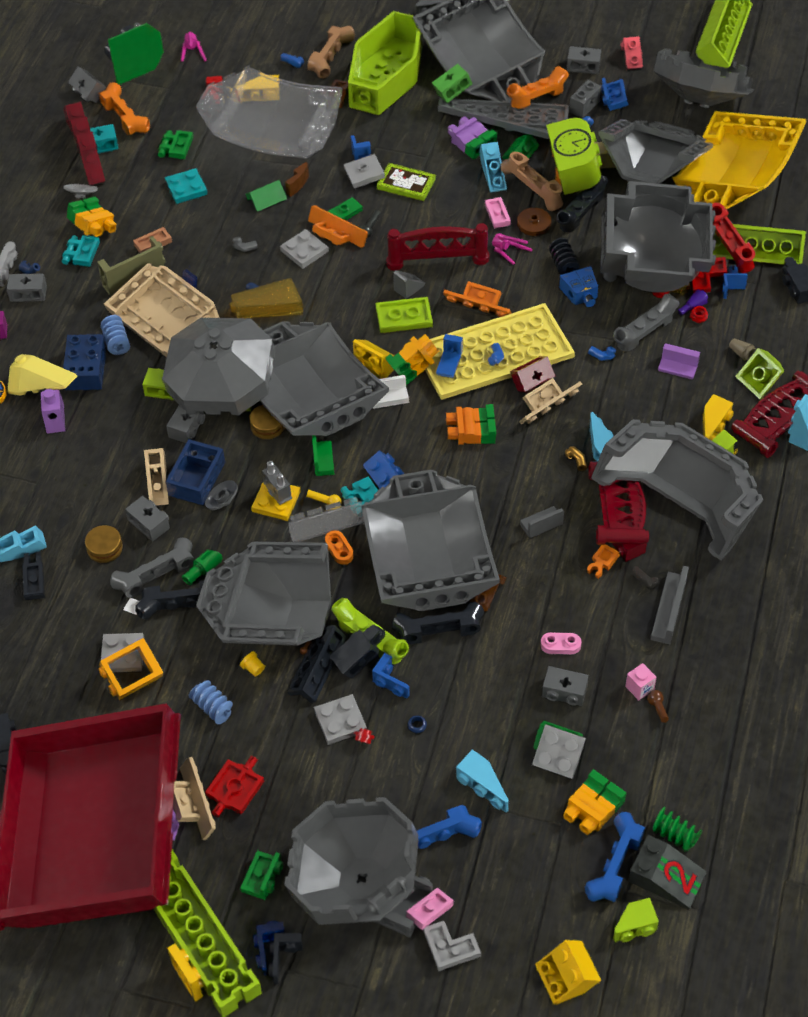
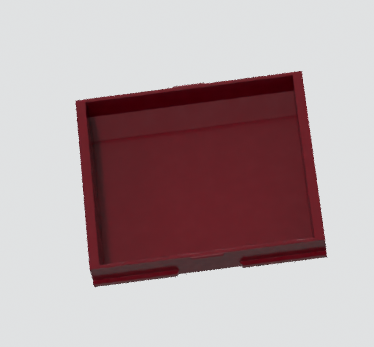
M165 703L12 731L2 810L0 811V931L4 930L5 927L34 928L151 910L157 906L168 905L173 839L171 826L174 782L177 779L180 713H174L169 705Z

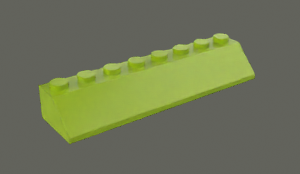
M715 0L696 49L697 57L705 64L724 68L730 67L752 7L750 0Z
M733 224L745 243L749 242L755 251L754 262L784 264L785 258L792 257L797 264L802 263L806 231ZM715 233L713 240L716 241L713 255H716V258L726 257V259H733Z

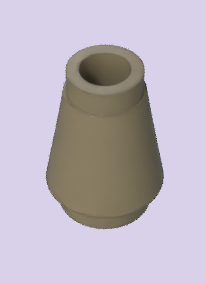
M735 338L729 344V348L744 361H748L756 351L753 344Z

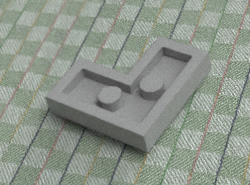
M445 921L432 924L423 929L438 971L481 957V952L473 933L452 940Z

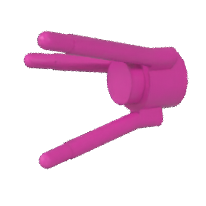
M188 32L184 36L181 54L182 62L184 61L186 48L194 49L195 47L198 48L203 60L207 61L200 42L197 41L194 33Z
M499 233L495 235L492 241V246L495 247L494 251L501 254L512 265L515 262L502 250H507L512 245L532 252L531 248L518 244H527L528 241Z

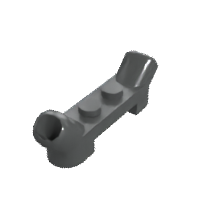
M664 294L660 302L626 327L616 328L613 332V338L617 342L618 348L622 351L633 350L639 345L640 339L660 325L663 327L668 325L673 319L674 311L679 306V300L670 294Z
M183 537L178 538L172 551L158 556L155 560L143 564L129 573L114 571L110 578V585L113 589L123 591L128 598H133L141 594L144 584L173 569H176L178 573L189 569L195 560L191 555L193 547L191 541Z

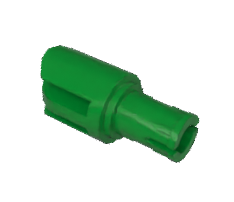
M207 549L193 561V567L182 575L184 582L191 585L201 575L206 576L207 572L222 562V554Z

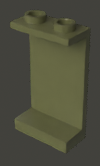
M151 236L150 249L112 267H109L104 259L97 262L102 286L110 296H113L147 263L155 267L164 266L166 261L162 254L164 249L160 241L157 242Z

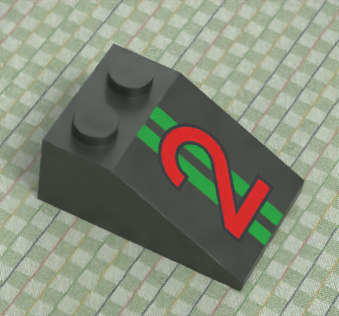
M648 835L630 870L628 882L690 910L707 872L668 843Z

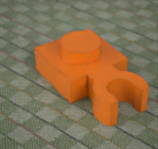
M606 544L601 545L592 557L595 563H591L587 567V572L590 574L593 570H598L595 575L599 579L603 574V568L609 570L619 558L620 553Z

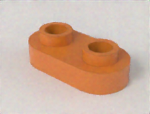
M337 530L328 532L325 536V543L328 544V550L335 561L342 565L350 563L353 560V549L343 533Z

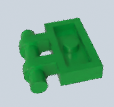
M168 130L163 135L162 144L159 145L158 156L163 158L168 153L170 158L185 159L193 139V132L177 130L174 135L172 131Z

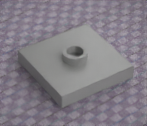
M375 154L344 164L345 171L353 188L385 178L383 169Z

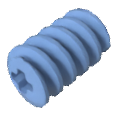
M110 315L104 318L101 322V329L108 351L114 355L126 353L130 349V343L122 318L118 315Z
M209 680L196 685L190 691L189 698L199 708L204 710L216 724L224 723L231 715L233 703L230 700L227 701V697L222 696L221 691H216V687L214 685L211 686Z

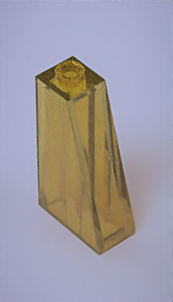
M291 278L231 294L232 302L229 303L231 312H235L237 318L303 314L302 300Z

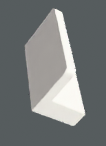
M405 375L380 379L389 387L390 391L373 409L409 403Z

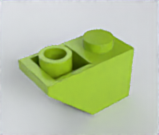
M650 898L628 903L614 930V942H628L636 936H650L657 931L659 921Z

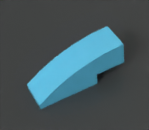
M35 525L20 534L13 531L1 537L0 562L24 557L25 553L30 555L47 548L43 532Z

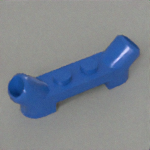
M464 805L447 810V819L417 830L419 835L418 848L424 849L438 840H447L456 833L475 838L480 832L482 822L480 818L469 815Z
M629 812L619 813L613 821L621 839L619 842L615 841L611 853L614 855L612 860L607 859L603 870L606 872L605 876L588 881L585 885L586 895L592 902L604 898L612 902L616 901L623 881L622 877L617 876L628 848L637 851L645 827L635 823Z

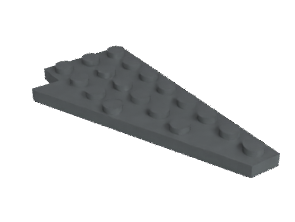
M440 98L438 104V111L460 117L465 116L468 119L475 117L477 122L503 127L506 131L514 130L549 139L546 125L568 119L569 105L531 103L530 106L518 109L512 107L511 102L452 99L446 103Z

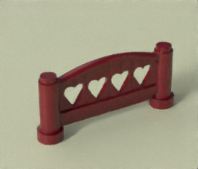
M483 223L478 224L475 229L441 226L422 228L405 233H400L397 229H391L387 234L388 256L386 258V266L393 271L400 270L403 267V260L472 256L473 262L477 265H485L489 262L488 228ZM470 237V240L465 245H462L457 238ZM443 238H453L448 246H444L440 241ZM423 240H436L431 247H427L422 242ZM406 241H419L414 248H410L405 243Z
M796 371L792 377L794 381L770 392L753 407L744 421L737 419L731 426L734 433L758 448L760 453L766 458L771 457L777 450L778 442L775 440L793 424L791 418L796 412L794 406L797 400H802V398L792 397L790 394L794 393V390L800 389L803 395H808V375L803 371ZM783 399H788L793 408L781 407L777 404L782 403ZM771 409H777L780 418L769 417L765 414L770 413ZM758 419H765L768 428L757 427L753 423H757Z
M596 461L589 462V480H593L591 477L597 465ZM615 480L608 486L599 484L603 525H597L596 544H644L648 542L649 531L643 529L646 520V501L639 482L627 481L626 486L628 488L615 484L622 480ZM628 493L630 501H625L616 496ZM624 506H630V512L632 513L627 514L618 509ZM625 519H632L633 527H628L619 522Z

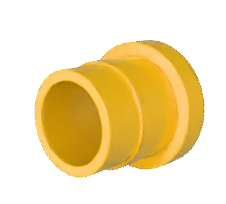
M254 651L250 652L240 663V666L248 670L254 677L258 676L265 669V665Z

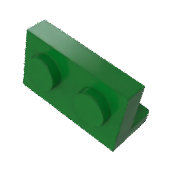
M257 850L240 888L241 892L266 900L268 893L271 894L273 892L276 875L280 874L283 869L284 862H282L281 853L276 852L273 856Z

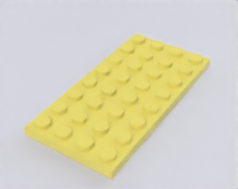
M544 303L448 333L449 335L463 337V352L454 378L436 375V370L443 353V339L445 335L430 339L439 352L432 357L435 363L429 364L425 371L440 399L443 400L511 378V370L539 356H548L552 365L574 358L575 352ZM494 343H499L504 353V359L499 364L491 366L488 363V358L493 354L491 346Z

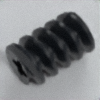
M566 238L554 240L549 246V252L558 273L563 275L579 270L580 266Z

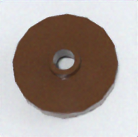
M528 208L519 213L517 225L519 230L526 235L537 236L540 233L542 235L549 231L551 227V216L543 209Z

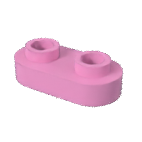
M546 633L541 638V649L548 654H576L581 649V638L574 633Z

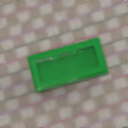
M352 197L328 212L346 221L363 211V206Z

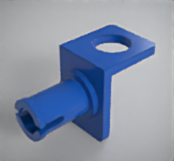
M729 266L727 273H723L722 292L724 299H727L728 289H746L747 274L738 273L736 266L733 267L734 270L732 266Z

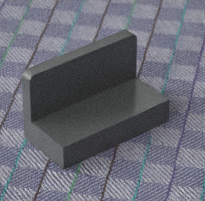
M553 506L520 520V525L527 536L532 538L562 525L564 511L562 508L556 510Z

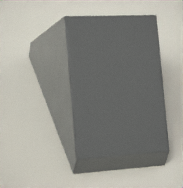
M394 271V290L405 299L409 298L426 284L414 274Z

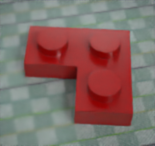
M726 257L716 258L715 265L711 267L710 272H699L692 280L693 294L697 289L711 292L710 277L723 276V273H727Z

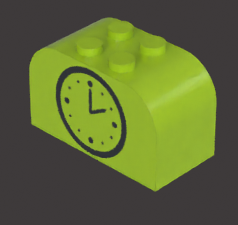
M570 118L546 125L564 195L595 186L601 178L599 166L602 165L600 155L597 156L600 153L598 143L594 144L596 137L595 133L590 131L589 124L580 118Z

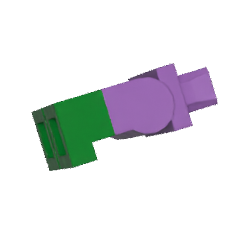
M464 116L459 121V127L454 124L448 127V134L452 137V143L473 160L480 156L481 144L497 142V133L494 130H487L483 124L477 122L475 117L468 119Z

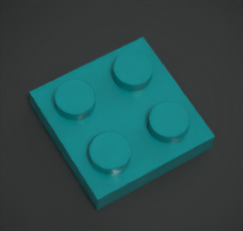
M196 168L165 177V182L176 204L208 194L207 188Z

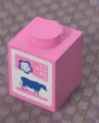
M642 663L627 674L625 687L640 700L655 689L656 676Z

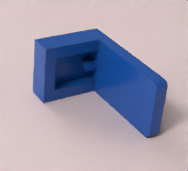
M445 334L443 353L436 370V375L454 378L463 352V337Z

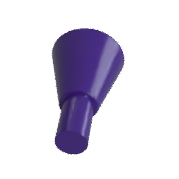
M697 289L686 304L678 309V313L682 316L696 306L708 304L706 292Z

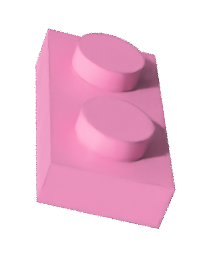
M502 198L485 200V207L494 229L510 226L511 220Z
M436 888L407 910L406 917L413 920L414 924L423 930L453 906V900L439 888Z

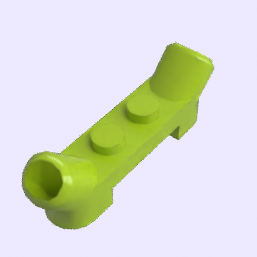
M341 598L332 605L331 610L338 619L339 627L347 634L357 632L358 630L364 632L374 624L380 627L355 609L347 598ZM385 631L384 639L377 645L379 657L381 658L386 653L392 656V664H397L409 652V645L404 639H396Z

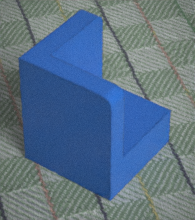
M352 135L351 148L354 159L358 160L370 156V142L356 143L355 137Z

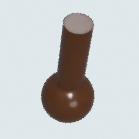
M652 690L648 693L647 700L651 705L655 706L661 722L665 723L669 720V717L662 704L663 694L659 690Z

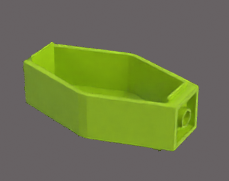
M393 11L357 40L348 80L350 108L380 115L416 84L423 36L412 19L414 16Z

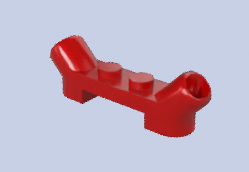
M712 203V210L715 211L713 225H715L716 235L734 259L738 272H750L755 267L753 261L755 251L749 242L745 243L727 217L729 213L720 203Z

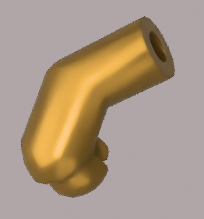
M573 446L566 449V457L568 459L573 457L576 459L577 469L579 471L586 470L585 455Z

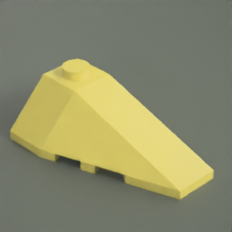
M22 354L17 356L10 365L8 393L21 396L25 395L27 391L38 393L45 388L52 390L65 389L77 375L33 355Z

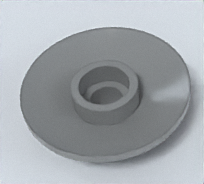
M70 184L64 186V189L74 193L76 198H85V194L97 191V187L91 185Z

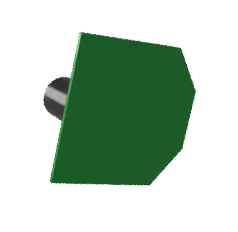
M135 23L134 26L124 27L119 35L108 39L109 44L104 49L105 55L113 63L118 85L155 70L164 52L160 31L148 23L143 25Z

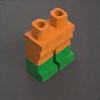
M486 404V408L474 409L471 407L463 409L462 407H456V412L446 413V425H456V427H447L448 439H458V445H464V443L495 444L496 424L493 404Z

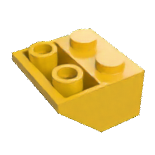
M355 339L353 341L354 356L378 379L387 378L394 371L385 359L391 353L367 340Z
M565 940L535 964L553 1004L556 1005L586 993L601 981L582 941Z

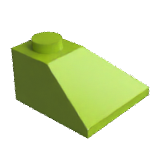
M758 348L735 377L759 399H762L782 375L784 369L780 362L768 351Z

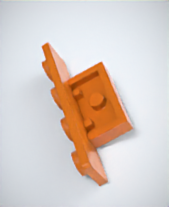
M315 205L311 206L308 221L314 224L312 231L317 233L319 237L327 238L335 245H341L349 241L361 248L365 246L368 235L367 231Z
M468 281L463 295L445 289L443 291L446 300L450 302H462L466 307L472 308L475 306L482 312L489 313L491 311L499 317L512 314L510 309L498 306L502 294L499 290Z

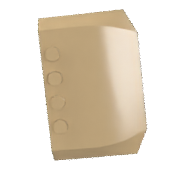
M149 263L104 303L105 308L112 315L120 316L125 326L166 357L171 337L199 318H220L212 300L166 266L160 265L155 267Z

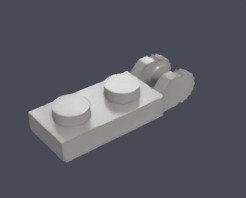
M12 241L5 244L0 255V287H3L5 280H8L9 269L13 267V261L17 259L16 245Z

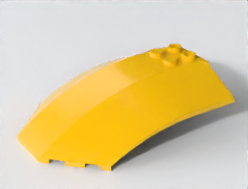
M715 111L703 135V138L706 139L705 142H711L713 148L685 166L672 179L678 186L691 187V194H694V202L720 203L725 209H728L762 191L777 178L788 162L807 120Z

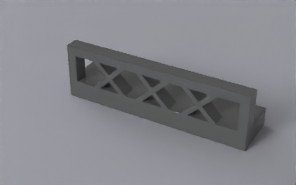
M683 566L681 574L668 572L651 640L671 644L689 567Z

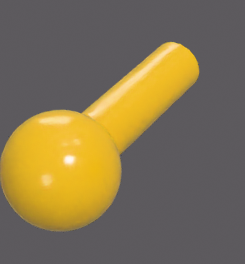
M308 490L306 495L308 498L327 503L331 509H337L342 505V499L335 494L327 496Z

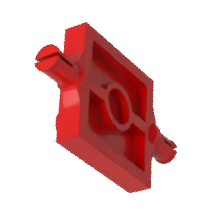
M251 755L245 765L237 764L229 759L205 791L207 797L218 803L211 812L214 816L219 817L224 808L232 809L242 815L264 783V777L252 770L258 761L256 757L253 758Z

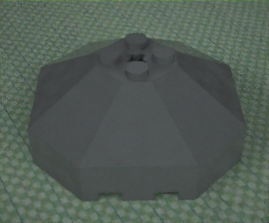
M663 49L657 54L653 72L683 98L685 103L693 104L695 102L699 103L701 107L709 108L712 105L747 96L754 91L751 88L752 79L748 76L746 77L748 67L739 64L737 68L735 67L736 62L733 60L729 68L705 64L697 57V54L695 57H690L689 51L678 50L677 55H672V50Z
M199 318L171 337L162 377L166 391L187 414L205 411L206 414L221 415V411L231 412V415H240L269 394V380L273 372L272 363L276 355L273 340L251 318ZM211 344L216 345L217 348H216V349L211 348L210 345H211Z
M385 797L376 798L375 802H365L364 799L347 800L346 804L325 801L292 830L293 847L289 851L287 864L289 875L285 878V886L292 898L319 925L381 921L414 891L419 835L412 821ZM367 875L365 883H358L359 876L365 877Z

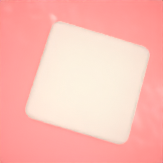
M130 598L123 610L137 615L135 605L139 601Z

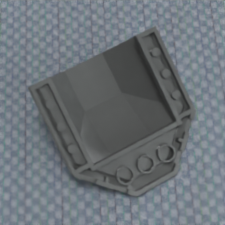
M621 119L598 133L621 178L627 180V182L660 184L713 148L711 142L706 143V139L700 135L694 136L695 132L692 130L656 121L655 123L647 124V121L635 120L634 122H629Z
M251 542L247 545L248 548L240 554L235 553L224 561V565L216 570L213 568L207 572L196 606L223 643L298 646L322 636L331 606L327 543Z

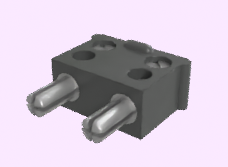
M273 461L267 462V468L262 470L263 483L268 489L269 494L281 505L292 499L290 484Z

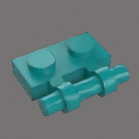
M73 235L68 240L67 249L62 254V263L67 265L73 259L74 265L90 267L100 243L99 237L82 235L81 240H78V237Z
M369 476L353 483V491L349 490L346 486L340 489L343 499L351 505L352 512L357 514L359 518L363 517L362 505L365 502H370L378 491Z

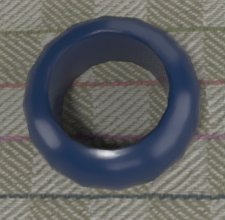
M416 715L409 719L408 728L411 732L421 733L426 729L427 722L422 716ZM420 721L423 725L416 728L412 726V723Z

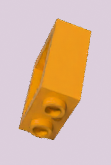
M144 638L100 661V668H98L102 678H107L110 685L108 688L113 697L117 696L119 700L163 676V671ZM138 650L151 674L122 689L109 664Z

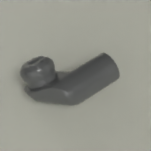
M235 237L232 240L233 247L240 251L247 252L258 249L256 240L247 243L242 242L240 237Z

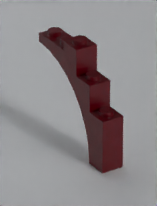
M81 102L65 105L63 110L67 125H69L78 147L88 184L93 185L105 182L93 132L90 130Z

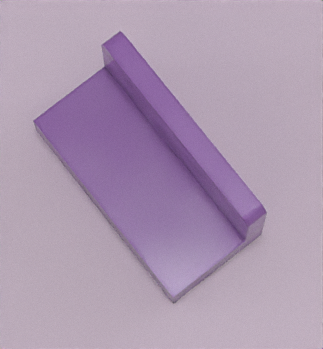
M665 343L658 371L693 379L698 367L700 352Z

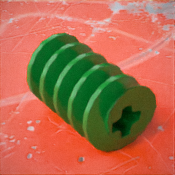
M666 807L662 808L655 819L653 832L658 833L661 831L660 836L663 838L668 835L669 842H673L676 839L675 845L680 847L683 844V850L685 852L688 851L698 841L702 834V829L695 833L694 824L688 829L687 820L680 824L679 815L672 819L673 812L670 811L666 815L664 814Z

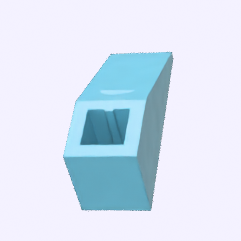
M498 142L481 144L479 150L480 159L490 193L507 190L505 177L501 170L502 162Z
M805 394L802 400H797L794 406L796 412L791 418L793 424L790 426L788 434H790V443L808 451V395Z
M591 412L589 425L593 458L598 462L604 445L613 437V434L603 425L601 418Z
M471 750L456 767L458 781L463 785L470 786L478 796L488 799L496 809H501L507 813L509 800L488 760L474 750Z

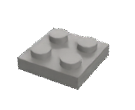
M306 229L280 246V251L302 269L329 252L328 246Z
M103 634L101 660L144 638V634ZM135 650L110 663L109 667L112 672L142 671L143 659L138 650Z
M353 694L314 707V712L328 745L356 736L354 732H359L360 728L367 730Z
M545 725L532 765L573 779L586 738Z

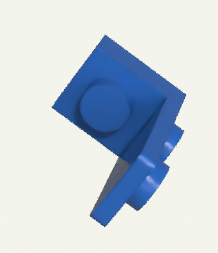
M384 653L372 670L373 682L381 688L385 687L399 697L408 698L410 695L409 685L390 676L393 670L392 656Z

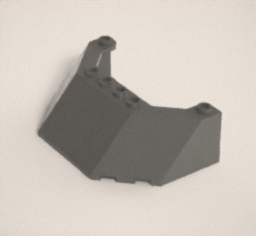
M631 420L604 445L591 479L602 486L611 485L615 480L641 481L704 520L713 539L708 546V550L712 556L720 560L731 551L763 502L761 494H758L756 490L757 484L754 477L750 476L748 472L749 466L746 461L687 425L677 422L674 425H665L663 421H650L649 424L641 423L640 420Z

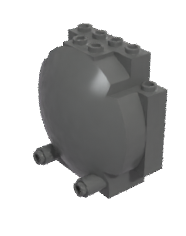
M628 181L625 195L607 194L601 218L600 272L603 273L604 279L607 282H612L619 275L624 277L626 284L648 292H668L689 285V282L699 272H710L711 267L715 265L716 255H713L716 241L713 240L715 234V225H713L715 211L712 210V203L694 202V194H691V187L634 181Z

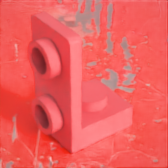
M639 36L623 38L621 50H625L627 69H641L643 63Z

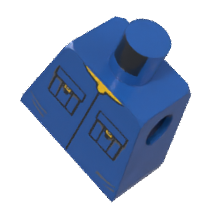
M591 266L560 275L559 288L573 304L585 303L587 307L595 304V299L598 295V284Z

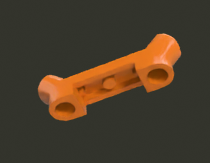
M558 66L554 68L549 77L542 78L534 83H529L523 87L516 83L510 84L506 93L511 98V106L518 109L530 106L531 99L543 94L550 93L554 96L563 92V84L569 76L568 72Z
M109 83L107 89L99 93V99L107 111L114 109L121 117L122 127L127 135L135 132L147 133L150 128L149 119L147 117L135 116L133 110L127 107L124 99H120L122 93L120 85Z

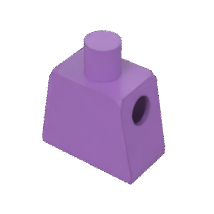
M46 389L42 391L41 409L46 432L65 431L64 403L60 390ZM51 413H55V414L57 415V417L54 418V419H51V417H52V414H51Z

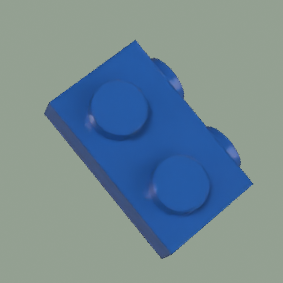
M602 78L601 91L602 94H605L602 96L604 105H608L610 111L627 106L628 100L623 79L607 84L606 79Z
M380 450L363 464L379 489L381 487L385 488L393 476L404 474L398 466L393 464L395 462L393 457L389 453L384 454Z

